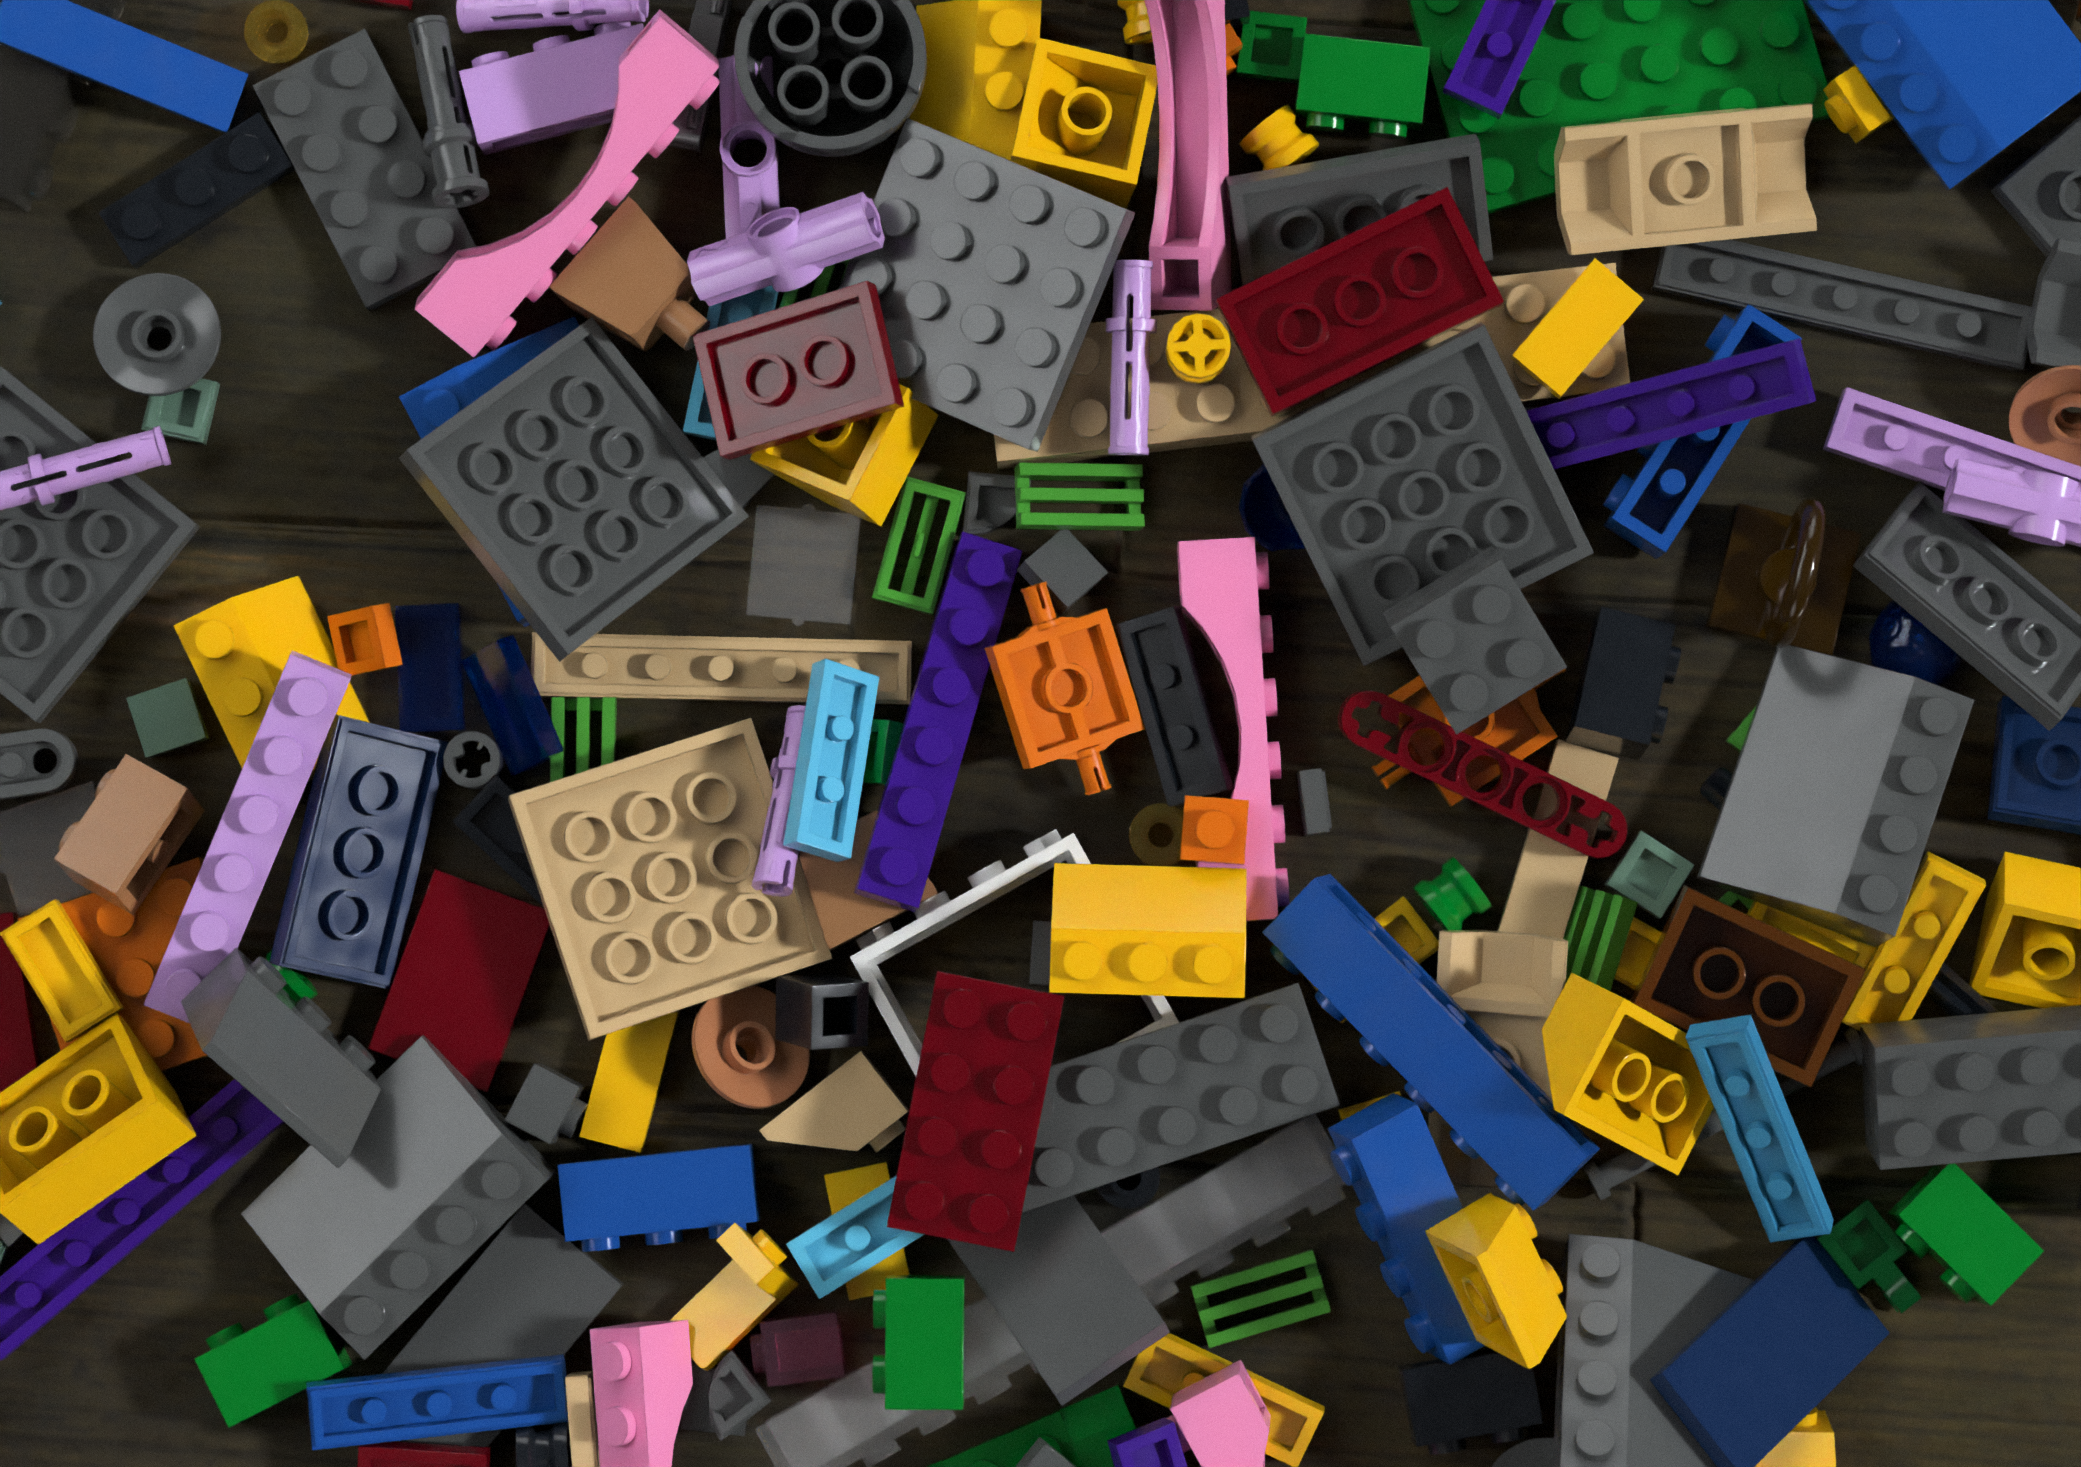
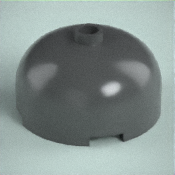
M754 0L745 16L741 18L735 39V70L744 100L750 111L762 127L774 138L797 151L823 157L848 156L861 153L881 144L903 126L906 119L910 117L924 88L927 73L926 42L919 16L909 0ZM765 56H772L774 98L761 78L760 66ZM755 62L758 65L757 77L755 75ZM839 64L844 67L840 83L831 84L827 82L823 75L827 66Z

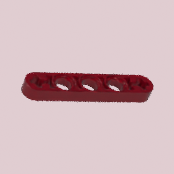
M1363 690L1348 696L1340 706L1338 714L1339 728L1344 737L1354 745L1581 854L1595 858L1609 857L1617 852L1626 840L1628 832L1626 819L1621 810L1613 804L1464 732L1456 735L1451 726L1383 693ZM1375 701L1379 704L1377 715L1394 725H1398L1400 713L1409 716V721L1404 724L1397 734L1393 753L1384 748V745L1392 738L1391 736L1374 729H1369L1365 737L1357 733L1359 722L1351 718L1356 707L1367 709L1371 702ZM1421 728L1435 730L1439 733L1443 742V750L1440 757L1435 762L1427 765L1416 763L1408 752L1410 737ZM1477 756H1490L1499 766V781L1494 788L1487 792H1476L1466 782V767ZM1536 783H1546L1553 788L1556 794V808L1545 819H1532L1523 809V795L1528 787ZM1572 795L1580 799L1579 804L1572 811L1592 819H1596L1601 811L1607 814L1604 824L1612 829V834L1608 841L1597 838L1591 847L1586 843L1589 833L1569 822L1566 823L1564 835L1556 831V828L1568 815Z

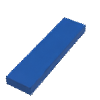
M0 0L1 45L220 133H227L247 80V73L68 0Z
M564 1354L306 1382L312 1450L568 1422L565 1377L567 1375Z

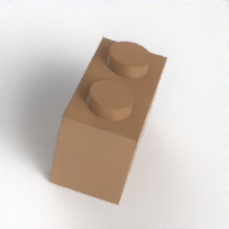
M125 754L117 768L111 769L102 777L95 792V800L81 820L71 824L65 831L59 844V852L54 860L72 881L134 915L205 810L187 787Z

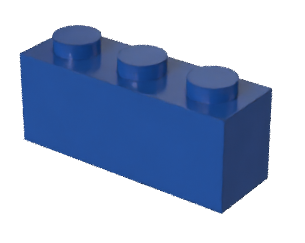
M753 1143L568 1162L558 1165L565 1242L581 1240L582 1252L620 1248L619 1236L645 1234L646 1245L683 1242V1229L708 1227L709 1239L719 1238L734 1223L747 1231L746 1223L757 1222L761 1219Z

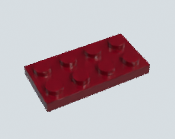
M1448 187L1217 298L1215 303L1271 417L1502 306L1504 300Z
M937 971L887 1227L1006 1251H1015L1064 996Z

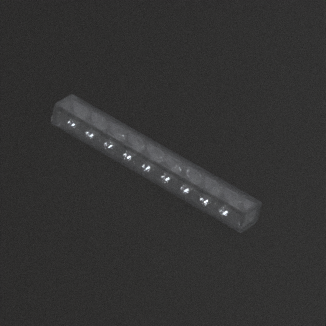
M1312 1114L1294 1121L1101 1230L1100 1233L1154 1307L1179 1292L1174 1283L1179 1278L1197 1269L1201 1278H1205L1232 1263L1235 1259L1230 1250L1252 1238L1256 1246L1259 1247L1291 1229L1286 1221L1287 1217L1307 1206L1314 1216L1342 1201L1346 1196L1341 1187L1346 1185V1183L1339 1176L1331 1159L1330 1153L1335 1148L1316 1114ZM986 1296L965 1307L964 1400L974 1395L980 1405L1009 1389L1012 1384L1007 1376L1018 1369L1030 1364L1034 1373L1038 1372ZM873 1360L759 1423L754 1430L775 1467H847L861 1458L866 1467H871L900 1450L895 1440L896 1438L916 1427L919 1428L922 1436H925L955 1419L956 1416L953 1410H885V1394H873Z

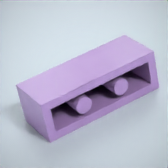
M631 22L603 23L593 29L595 36L570 42V38L567 35L553 36L532 45L534 52L509 58L508 52L498 51L473 59L471 61L473 68L459 71L476 140L484 155L612 122L618 93L619 57L643 30V23L631 26Z

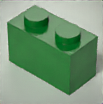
M1305 33L1294 113L1298 118H1307L1306 128L1312 130L1343 132L1344 123L1369 125L1368 134L1374 137L1406 139L1407 130L1418 131L1422 124L1431 47Z
M1955 1163L1934 1165L1888 1212L1899 1224L1894 1233L1905 1247L1919 1259H1922L1929 1253L1945 1269L1939 1277L1941 1282L1965 1304H1968L1975 1298L1979 1303L1991 1306L2044 1252Z
M888 1275L886 1277V1290L873 1291V1329H885V1355H873V1394H885V1410H963L965 1275Z
M298 1293L292 1294L263 1309L268 1321L246 1333L241 1323L238 1322L206 1338L205 1340L210 1351L194 1359L228 1428L306 1389V1382L322 1381L353 1365L336 1330L317 1312L309 1300L302 1303Z

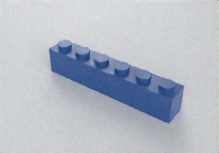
M1331 874L1314 878L1262 932L1274 944L1270 948L1274 958L1290 973L1298 975L1301 972L1318 989L1314 996L1322 1008L1339 1021L1346 1018L1363 1035L1359 1039V1043L1365 1052L1384 1067L1391 1064L1408 1081L1404 1085V1089L1409 1097L1426 1112L1432 1113L1436 1110L1452 1127L1449 1135L1454 1143L1473 1159H1478L1481 1156L1498 1174L1494 1178L1498 1188L1515 1204L1518 1203L1523 1206L1526 1203L1533 1211L1542 1206L1600 1150L1570 1118L1553 1109L1552 1099Z

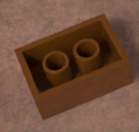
M1684 885L1630 1001L1642 1009L1686 1030L1692 1024L1751 1014L1773 1070L1811 1087L1866 969Z

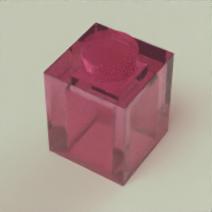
M839 1309L763 1319L760 1322L761 1334L750 1335L755 1374L766 1372L768 1387L845 1377L847 1373Z

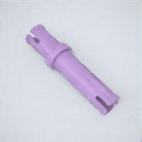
M457 0L456 4L458 25L465 34L476 31L573 25L577 31L592 30L594 25L599 23L645 22V18L648 17L649 0Z
M1116 260L1113 267L1112 318L1106 319V332L1112 333L1110 447H1108V454L1149 455L1150 334L1157 333V320L1151 318V269H1153V262L1148 260ZM1133 297L1132 351L1129 352L1130 299ZM1132 364L1131 418L1128 419L1129 365Z
M153 427L152 430L107 442H100L43 459L41 454L29 456L28 464L0 471V510L38 500L44 506L55 503L54 496L102 482H109L161 465H171L161 427ZM128 452L132 454V457L85 471L78 470V466ZM60 471H66L67 473L66 476L24 488H13V484Z
M795 705L788 708L779 757L773 758L770 775L774 779L773 790L763 830L758 864L756 865L751 886L755 890L762 889L763 894L771 896H789L792 894L794 886L795 868L800 851L783 846L805 705Z

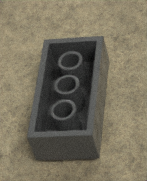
M2081 1005L1860 1024L1865 1144L1880 1170L2081 1152Z

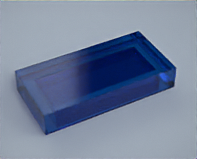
M459 603L395 606L396 634L403 665L397 666L400 730L409 733L466 731L461 605Z
M514 635L498 639L462 661L512 777L527 772L564 751Z

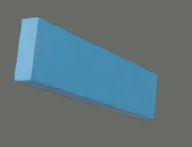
M1751 1014L1690 1025L1686 1035L1687 1043L1770 1243L1830 1234L1834 1222L1833 1216Z

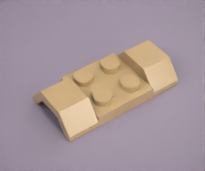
M1805 103L1753 109H1725L1561 127L1554 151L1556 210L1568 254L1579 255L1817 231V218L1806 190L1804 138L1813 117L1812 104Z
M1490 930L1439 931L1437 983L1552 1099L1541 1029L1566 984L1568 940L1547 935ZM1436 1110L1429 1113L1428 1129L1453 1186L1472 1185L1498 1188L1494 1180L1498 1174L1481 1156L1478 1159H1473L1466 1155L1451 1139L1449 1132L1452 1127Z

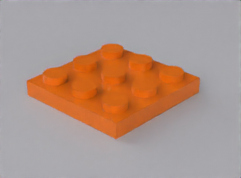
M200 857L166 868L134 915L95 893L61 904L123 1005L124 1009L119 1011L118 1014L125 1020L162 1072L208 1056L201 1050L190 1023L144 1006L145 999L203 863V858ZM23 916V917H20V918H17V919H18V921H20L21 919L25 918L26 916ZM50 1018L60 1051L84 1035H80L71 1042H65Z

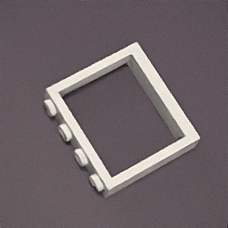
M1057 829L1025 845L1023 849L1028 858L1006 870L1002 861L998 860L967 878L973 889L950 901L947 893L943 891L920 903L919 908L913 912L917 920L894 931L890 922H887L856 940L861 951L850 956V959L862 980L869 982V993L915 1076L917 1075L922 1044L878 965L1054 868V863L1066 861L1067 864H1091L1074 833L1062 839ZM1141 995L1155 1021L1117 1043L1179 1023L1165 996Z

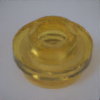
M269 0L259 4L250 12L245 22L244 36L249 49L255 56L268 63L280 64L291 61L302 52L308 39V26L304 16L294 5L282 0ZM275 23H283L288 27L287 37L280 43L267 41V30Z
M1157 803L1145 807L1135 816L1130 826L1129 840L1134 853L1140 860L1151 866H1170L1180 861L1183 812L1175 806L1168 807V804ZM1158 823L1168 825L1173 832L1172 842L1163 848L1154 846L1148 837L1150 828Z

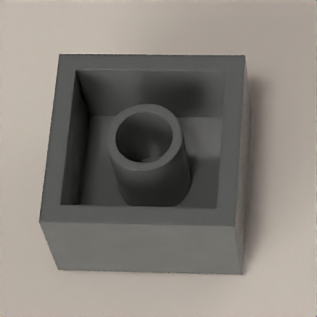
M1492 546L1383 612L1391 630L1456 735L1567 668L1510 572Z

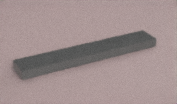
M1734 240L1660 246L1651 287L1653 291L1743 310L1749 304L1765 315L2016 372L2024 369L2028 350L2026 334L2032 309L2030 306Z

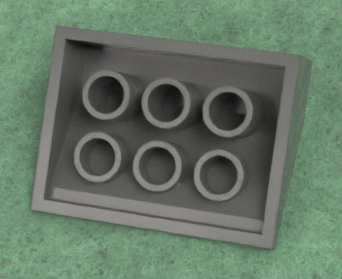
M1790 645L1784 648H1776L1697 879L1873 947L1895 937L1974 699L1914 676Z
M424 1035L377 1079L381 1091L347 1161L339 1168L335 1167L310 1145L241 1213L317 1312L364 1360L557 1172L512 1124L504 1121L505 1117Z
M1569 1234L1560 1268V1281L1563 1286V1292L1559 1294V1299L1567 1314V1318L1558 1331L1553 1467H1717L1651 1383L1650 1379L1742 1293L1753 1280L1633 1239Z

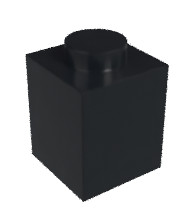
M835 973L776 977L775 1039L810 1050L868 1046L869 982Z

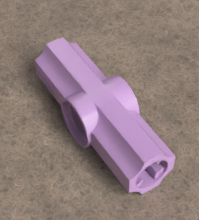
M734 55L718 59L721 121L719 150L723 168L726 239L747 232L750 225L769 212L780 209L778 181L780 157L777 149V139L762 127L746 104L737 79ZM765 56L760 65L761 78L774 98L772 56ZM755 61V75L757 77L758 65ZM744 140H758L767 147L766 156L758 165L743 167L732 159L734 149Z
M861 192L803 213H799L798 209L794 207L776 209L757 219L745 233L690 251L687 264L691 275V284L699 300L705 301L710 307L771 285L777 292L796 290L815 280L827 266L883 248L885 236L881 226L880 215L872 198L869 199Z
M1958 458L1955 460L1944 493L1942 513L2009 529V535L2033 543L2062 547L2067 543L2081 547V488H2078L2079 482L2047 472L2025 470L2021 474L2001 469L1994 465L1973 462L1969 459Z

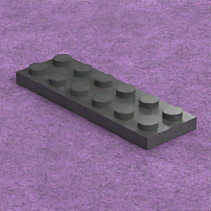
M1299 983L1052 1065L1050 1067L1022 1212L1339 1106L1340 1104Z

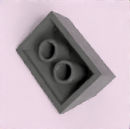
M235 948L181 1001L200 1048L335 1167L339 1168L347 1161L381 1091L370 1069L376 1061L367 1049L352 1036L348 1035L341 1041L327 1029L332 1023L331 1020L310 998L304 996L297 1002L282 988L287 982L271 963L261 956L252 962L240 950Z

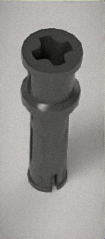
M442 15L421 16L414 19V23L410 22L408 24V31L412 48L414 49L420 90L427 116L428 131L424 135L422 146L424 154L432 159L437 186L432 190L433 203L442 208L467 207L477 204L489 196L488 182L480 178L475 149L479 145L474 128L467 124L466 114L464 113L458 73L450 42L448 19Z

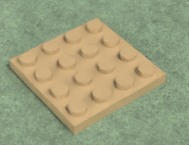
M752 718L509 795L508 801L588 1041L832 959L799 858H797L794 886L791 895L783 897L766 895L762 893V889L755 890L751 886L756 865L758 864L763 830L773 790V781Z

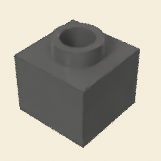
M534 1063L504 1121L548 1144L556 1143L561 1133L571 1138L588 1106L587 1103L579 1099L586 1086L542 1063Z

